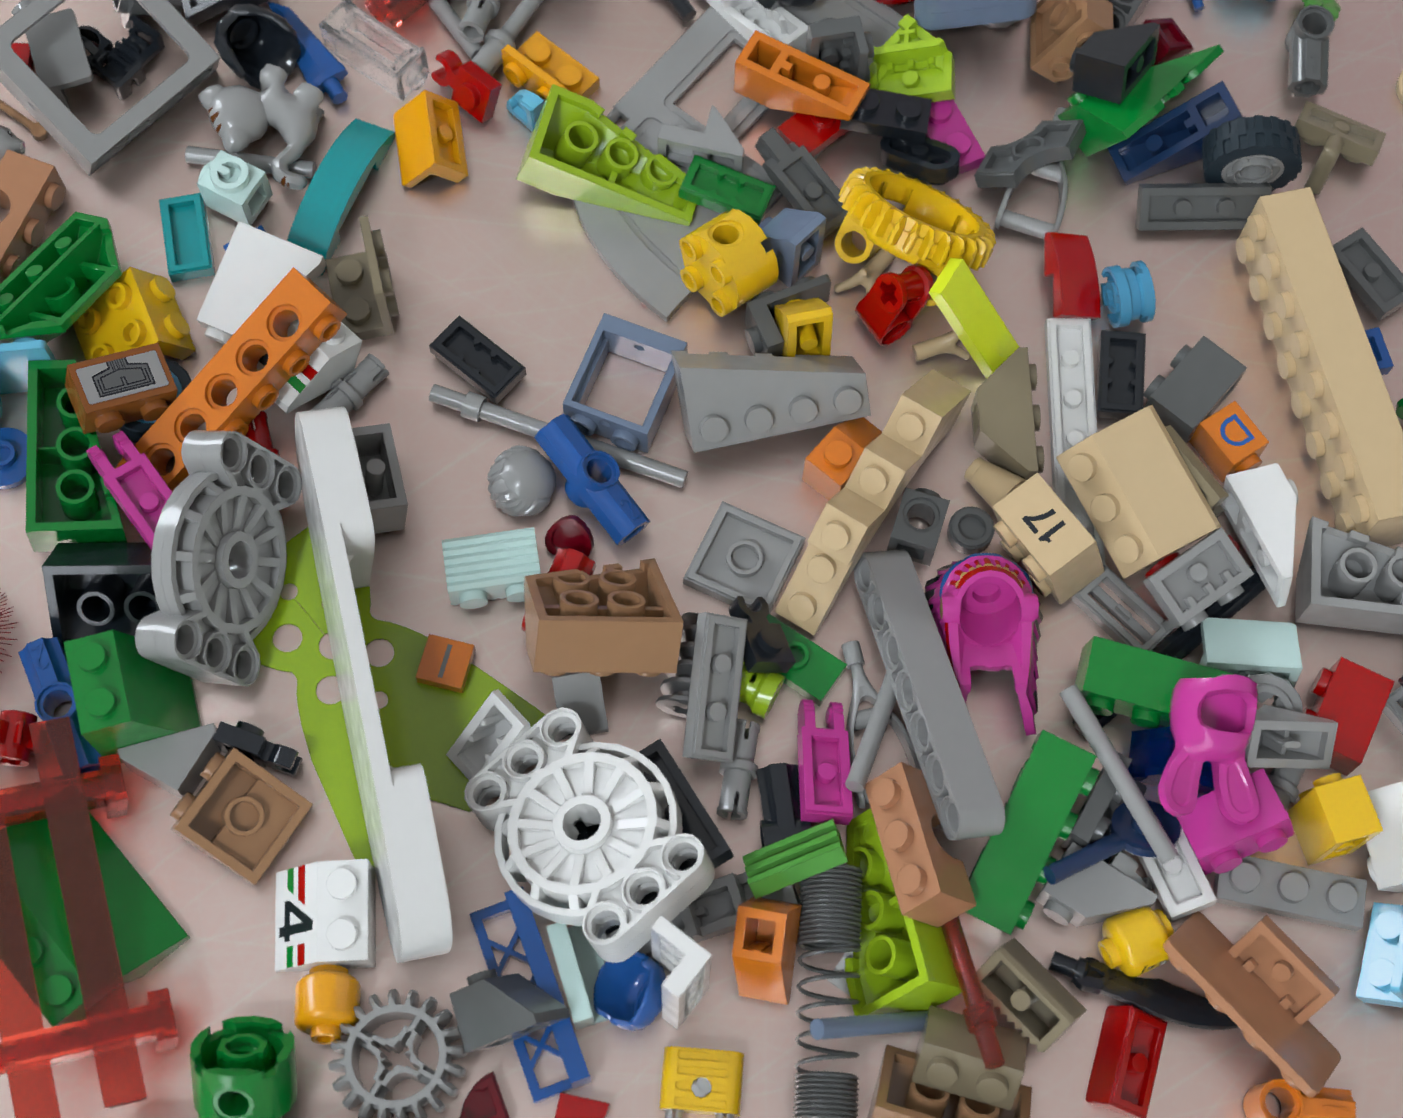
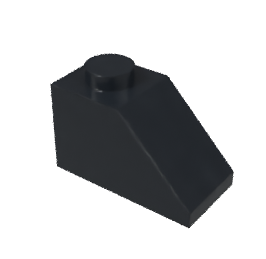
M1146 23L1094 32L1081 47H1076L1072 54L1069 66L1070 72L1074 73L1072 91L1121 104L1155 63L1160 24Z

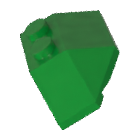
M75 212L0 284V340L13 342L16 339L26 337L44 340L46 343L66 332L122 275L112 228L107 218Z

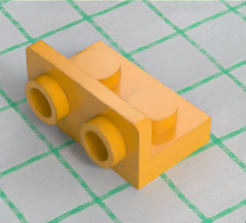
M538 31L528 38L517 50L509 44L501 50L503 72L506 78L518 88L523 86L525 89L535 93L544 100V103L552 84L586 98H589L600 88V78Z

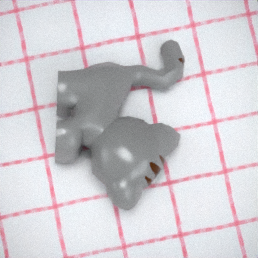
M266 64L260 71L261 92L242 85L223 87L216 84L205 88L198 98L203 107L208 110L209 120L216 133L222 138L224 148L229 153L240 152L249 143L260 139L267 131L268 126L275 128L288 145L271 162L273 179L288 189L299 191L304 189L307 184L305 176L290 172L289 166L301 157L305 148L311 145L315 139L318 123L325 113L323 109L319 108L320 103L324 99L323 92L311 84L302 82L294 90L293 94L289 93L284 86L288 74L279 66Z

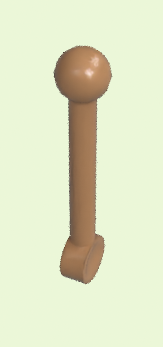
M0 100V110L28 128L35 140L44 141L48 138L49 133L39 122L34 123Z

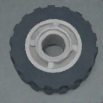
M1263 115L1239 117L1236 120L1226 121L1221 126L1213 128L1209 131L1210 134L1203 139L1202 160L1205 183L1268 182L1272 186L1273 192L1277 188H1283L1290 181H1294L1297 178V174L1302 170L1300 135L1298 134L1297 127L1292 126L1291 122L1286 119L1281 120L1279 117H1265Z

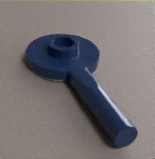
M1146 800L1172 844L1176 847L1181 832L1177 817L1166 812L1161 804ZM1123 803L1113 812L1110 835L1045 866L1043 874L1049 884L1055 885L1123 850L1145 858H1156L1157 856L1126 804Z

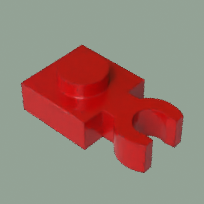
M446 50L437 54L435 59L444 67L432 72V79L440 86L451 87L453 89L451 100L458 102L460 107L479 122L483 123L493 118L502 84L470 60L462 64L459 56L452 50Z

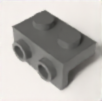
M860 15L839 19L825 18L818 22L808 23L806 54L866 82H870L868 59L874 57V45L871 33L864 32Z

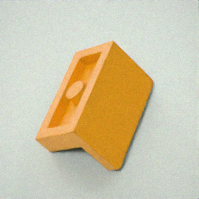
M423 90L394 113L393 119L403 186L412 188L430 174L455 183L468 176L458 102L428 90Z

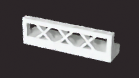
M660 916L651 927L652 958L660 963L667 977L662 984V1018L678 1030L708 991L712 954L663 916Z

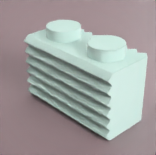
M534 527L441 540L447 590L451 605L457 606L460 604V607L464 609H476L487 605L488 600H495L497 598H506L509 602H524L525 576L541 574Z

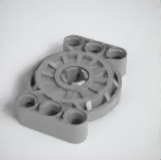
M194 430L189 432L184 438L181 450L182 461L189 476L173 490L162 509L154 534L151 553L152 582L156 602L160 610L144 617L139 622L135 633L136 649L145 659L204 683L248 687L257 679L261 664L260 655L253 639L270 620L277 607L284 584L287 564L286 536L283 519L279 510L297 502L302 490V478L299 470L293 464L239 432Z

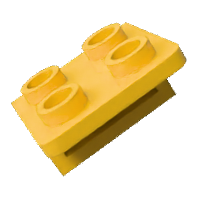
M133 267L126 269L73 323L86 360L154 343H159L163 355L185 360L196 351L189 334L190 327L181 314L172 284L163 276Z

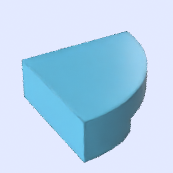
M521 89L507 101L506 108L533 132L543 108L544 100L529 90Z

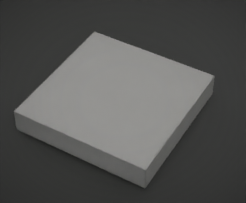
M722 501L683 578V584L729 605L733 603L737 596H743L745 604L749 608L757 597H763L768 604L769 614H771L805 544L806 538Z

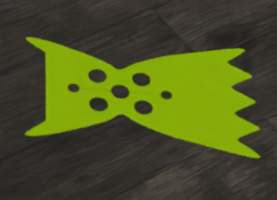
M306 527L286 542L287 564L283 585L294 584L298 589L295 599L285 600L280 595L277 607L270 620L253 639V642L260 655L261 665L279 671L291 672L296 676L298 710L312 763L354 858L368 859L374 867L341 700L335 704H326L320 701L316 695L318 683L327 676L336 677L333 659L325 658L319 651V642L324 634L328 633L322 607L309 528ZM370 587L354 588L365 645L367 646L375 639H384L390 642L394 648V656L389 664L381 667L369 664L375 692L381 691L388 696L387 705L378 710L389 765L396 768L421 763L426 777L430 800L468 812L472 811L465 800L464 794L469 780L446 754L491 692L499 689L530 723V727L542 719L545 714L474 664H471L463 693L418 683L416 674L428 637L407 627L375 619L370 613ZM287 624L295 625L302 632L300 646L291 652L280 651L273 643L275 631Z

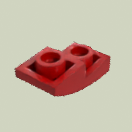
M1057 232L1045 233L1044 277H1053V317L1091 319V321L1101 318L1098 274L1088 236Z

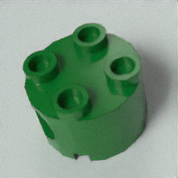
M260 1016L233 1017L222 1021V1030L211 1034L209 1026L201 1031L192 1041L190 1048L194 1108L199 1114V1118H282L296 1102L298 1085L295 1037L291 1030H289L288 1034L283 1032L281 1022Z

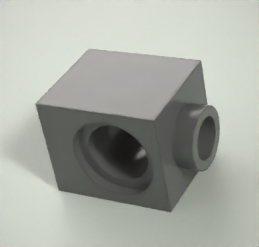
M905 487L887 551L905 549L912 561L930 566L950 500L941 498L938 493L930 489L917 488L913 490ZM913 517L923 518L929 523L930 527L925 529L915 528L909 523L908 519Z

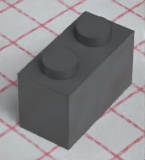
M1205 336L1193 348L1186 344L1170 363L1173 371L1166 378L1159 374L1144 392V397L1148 399L1145 407L1153 405L1164 426L1171 425L1186 444L1191 439L1199 423L1210 417L1236 388L1247 369L1246 366Z

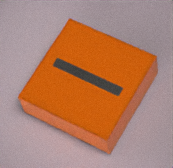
M429 634L416 674L417 682L463 693L475 655V645Z

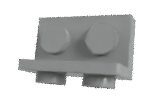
M1221 527L1142 582L1167 617L1166 620L1161 622L1165 631L1181 626L1184 632L1208 617L1205 609L1217 601L1222 606L1243 593L1245 590L1241 583L1254 575V573Z

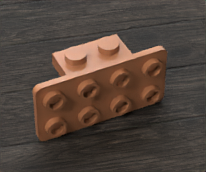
M1199 911L1193 913L1163 944L1170 962L1179 972L1189 975L1205 992L1207 1000L1216 1010L1226 1013L1242 1030L1246 1041L1253 1048L1264 1052L1277 1065L1282 1077L1291 1087L1301 1090L1306 1096L1313 1098L1321 1091L1341 1060V1055L1308 1019L1336 996L1340 988L1267 915L1233 945L1205 915Z

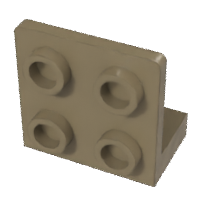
M368 215L359 217L365 252L325 259L332 300L347 313L341 322L361 340L394 334L391 317L399 316L381 230H371Z

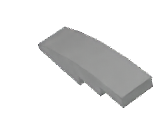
M746 872L739 875L731 873L714 879L709 888L670 923L696 943L734 931L738 905L754 897L748 885ZM794 884L760 897L794 904L800 903ZM619 928L609 935H606L604 932L601 939L613 937L619 931ZM651 940L638 951L652 957Z

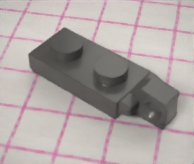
M774 127L762 134L757 144H755V148L765 160L762 166L766 173H768L767 176L794 209L819 212L827 218L824 239L840 228L847 213V210L842 209L843 203L838 201L840 197L839 188L804 145L798 147L794 142L787 145Z

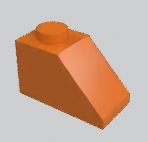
M864 417L844 421L834 426L805 458L802 480L829 501L845 487L864 448L882 434V431Z

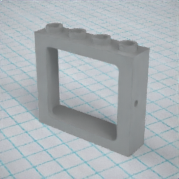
M21 0L12 10L14 16L0 25V82L89 176L217 70L220 56L168 0L136 1L187 54L188 61L99 134L91 133L11 48L15 40L66 0Z

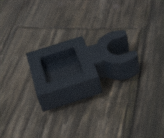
M737 596L729 606V614L731 617L748 619L743 660L747 672L787 673L796 661L781 625L769 623L767 620V615L769 614L767 602L763 597H757L748 608L743 596Z
M220 721L213 740L222 752L227 753L230 749L235 748L262 767L270 766L287 775L296 776L303 760L297 756L299 753L297 750L268 742L263 737L265 732L262 729L247 722L238 721L235 727Z

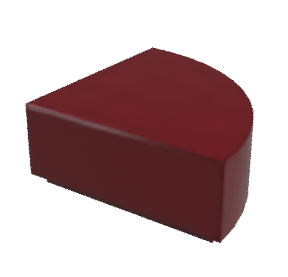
M494 1072L482 1077L472 1087L462 1106L460 1118H510Z

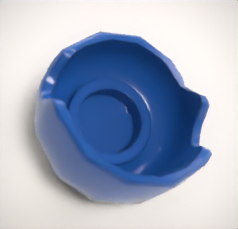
M639 951L623 962H605L599 970L593 988L595 1012L621 1029L630 1031L644 1029L653 1023L662 1011V984L667 979L663 967L655 959Z

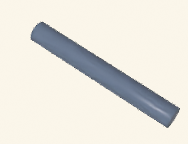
M928 1011L819 1018L811 1022L810 1033L815 1040L922 1031Z

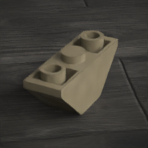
M1019 347L977 388L971 406L974 449L989 462L1028 480L1037 472L1043 473L1044 449L1043 446H1036L1035 432L1040 430L1041 424L1039 404L1032 403V391H1035L1037 387L1036 364H1029L1028 347Z

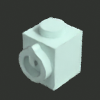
M220 150L213 161H210L202 168L197 182L207 207L237 222L240 221L250 226L273 195L265 171Z

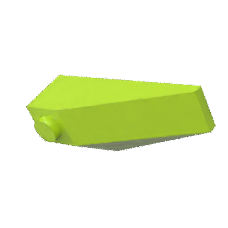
M552 84L529 139L516 180L559 197L689 226L696 204L678 197L679 189L686 173L662 154L654 155L636 141L637 135L629 128L621 129L603 114L605 109L595 101Z
M869 808L850 821L849 825H847L846 856L848 860L846 864L857 866L863 871L861 874L863 876L861 879L863 881L861 884L863 886L861 889L863 891L861 893L863 896L861 898L863 901L861 903L863 906L861 910L863 912L861 913L862 922L860 923L862 925L860 928L862 930L860 933L862 936L860 938L862 950L860 952H853V958H845V972L859 973L861 975L860 978H846L850 999L860 1000L859 1004H852L854 1015L929 1010L930 1005L937 1007L968 990L959 954L946 923L940 927H935L901 914L872 810Z

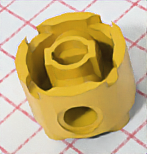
M738 209L721 213L679 240L685 268L680 271L683 283L691 292L699 291L708 301L713 311L720 317L726 316L777 283L779 275L778 262L774 250L771 249L765 252L761 244L762 241L767 239L763 230L750 216Z

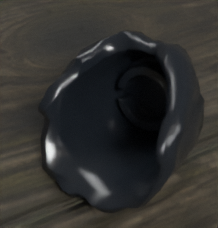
M236 4L229 8L226 15L216 24L214 45L221 59L239 78H243L250 86L261 90L260 71L266 64L279 66L285 70L288 76L296 68V61L301 55L297 32L280 15L256 4Z

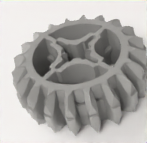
M396 989L389 990V1005L383 1006L379 997L373 994L369 996V1003L373 1011L368 1014L360 1006L353 1007L359 1022L354 1027L350 1024H340L341 1031L349 1036L347 1042L333 1040L330 1045L333 1051L344 1054V1058L330 1061L328 1064L329 1070L336 1073H346V1075L333 1082L334 1090L336 1092H344L352 1088L345 1096L342 1104L350 1110L363 1101L359 1109L358 1118H371L376 1110H378L377 1118H391L392 1114H396V1118H408V1113L414 1112L415 1118H428L423 1107L429 1103L438 1113H442L446 1108L443 1102L437 1098L439 1093L444 1091L449 1096L456 1097L459 1092L452 1083L447 1082L448 1077L463 1078L466 1074L464 1067L452 1064L453 1059H461L467 1056L463 1046L450 1045V1043L461 1037L458 1026H452L444 1030L453 1018L452 1013L445 1009L433 1017L438 1004L437 1000L433 997L426 999L423 1005L418 1008L419 993L416 990L409 991L405 1004H401V998ZM399 1019L412 1020L409 1027L404 1026L401 1032L393 1038L384 1039L371 1034L376 1028L387 1022ZM426 1027L434 1033L438 1043L439 1059L436 1071L427 1067L418 1058V1050L423 1041L421 1036ZM362 1047L370 1051L378 1060V1068L373 1077L375 1083L369 1092L363 1085L359 1074V1056ZM381 1047L390 1053L391 1051L401 1053L404 1047H408L409 1050L404 1054L409 1058L412 1065L419 1070L415 1071L407 1065L403 1067L397 1064L392 1071H388L387 1068L392 1063L378 1048ZM405 1079H413L426 1084L421 1091L411 1097L400 1100L384 1099L388 1091L392 1092L397 1084Z

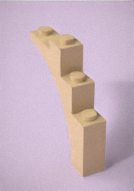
M932 369L901 395L882 434L864 448L845 487L826 503L807 540L809 545L774 612L812 635H815L820 630L850 574L887 514L925 459L952 429L971 393L969 389Z

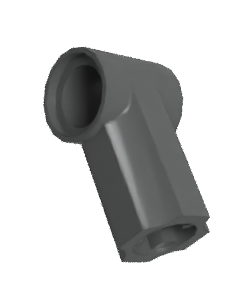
M1309 5L1303 8L1285 38V46L1289 52L1288 90L1299 97L1310 98L1316 94H1323L1328 87L1329 36L1334 29L1335 22L1331 12L1319 5Z

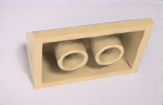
M1153 405L1147 406L1092 434L1056 457L1123 579L1153 566L1167 556L1221 527Z

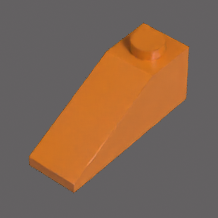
M757 30L754 31L735 61L734 92L770 109L850 121L870 89V83Z

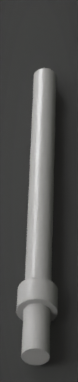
M434 384L429 394V401L460 411L461 417L475 422H480L483 419L535 437L538 431L548 424L547 422L487 402V397L471 391L466 395ZM585 436L595 450L610 454L616 460L619 467L680 488L684 487L688 471Z

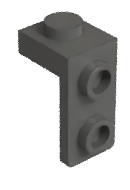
M828 274L816 278L813 276L804 277L796 281L792 287L775 293L773 291L760 293L750 302L746 303L745 325L747 329H745L744 333L748 347L753 355L754 353H771L773 356H783L784 340L774 321L775 305L785 304L794 299L806 300L819 297L826 303L829 300L832 283Z

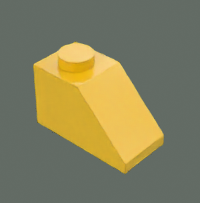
M819 297L806 300L794 299L785 304L775 305L774 321L784 340L782 357H795L796 354L830 356L833 312L828 304Z

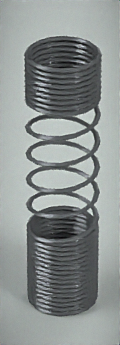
M841 864L804 879L799 884L801 886L799 889L801 891L799 893L801 896L799 900L801 902L799 904L802 907L799 923L800 932L798 933L800 936L798 940L800 942L797 944L802 949L810 951L803 953L797 961L805 969L823 975L803 979L796 987L807 996L825 1000L806 1004L795 1012L800 1019L811 1023L814 1019L802 1015L801 1011L821 1006L860 1003L859 999L825 996L807 991L801 987L803 984L817 980L861 977L859 973L825 970L802 962L803 958L811 955L860 952L862 950L860 944L862 942L860 939L862 937L860 934L862 932L860 929L862 925L860 923L862 922L861 913L863 912L861 910L863 907L861 905L863 902L861 900L863 897L861 895L863 892L861 890L863 888L861 885L863 883L861 880L863 878L861 875L863 871L854 865ZM810 1030L800 1033L795 1038L798 1045L806 1049L826 1053V1055L807 1057L799 1060L794 1065L798 1073L794 1075L796 1079L793 1086L795 1088L793 1091L795 1093L793 1096L795 1099L793 1101L795 1104L793 1108L795 1110L792 1113L795 1116L792 1118H857L859 1116L857 1114L859 1110L856 1108L859 1106L857 1103L859 1100L857 1098L859 1095L857 1093L859 1090L857 1087L859 1085L857 1082L859 1078L856 1075L843 1072L808 1071L800 1068L799 1065L828 1059L858 1058L860 1055L857 1052L827 1049L800 1041V1038L811 1035Z

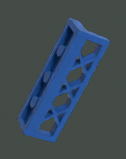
M512 890L504 893L505 901L469 914L488 970L496 969L497 976H502L510 958H514L530 966L533 974L530 982L564 1004L532 910L521 902ZM511 912L516 930L508 947H505L488 939L483 922ZM519 939L526 956L514 951ZM492 949L504 954L499 966ZM570 1018L546 1027L540 1041L527 1035L513 1041L534 1104L558 1096L560 1092L565 1093L592 1082ZM552 1031L559 1050L546 1045ZM525 1043L537 1048L531 1060ZM545 1051L563 1060L569 1078L540 1089L534 1069L542 1052Z

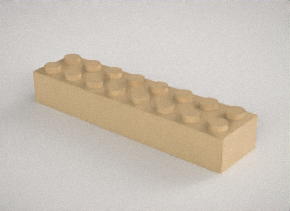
M1311 187L1260 196L1239 238L1236 240V253L1239 261L1242 264L1245 263L1248 270L1251 296L1255 301H1259L1264 315V332L1269 340H1273L1278 354V371L1281 377L1288 381L1292 393V410L1297 418H1301L1306 431L1305 443L1307 452L1311 458L1316 459L1320 470L1321 491L1326 499H1330L1336 515L1335 529L1347 533L1351 530L1370 536V541L1387 547L1401 544L1403 542V430Z

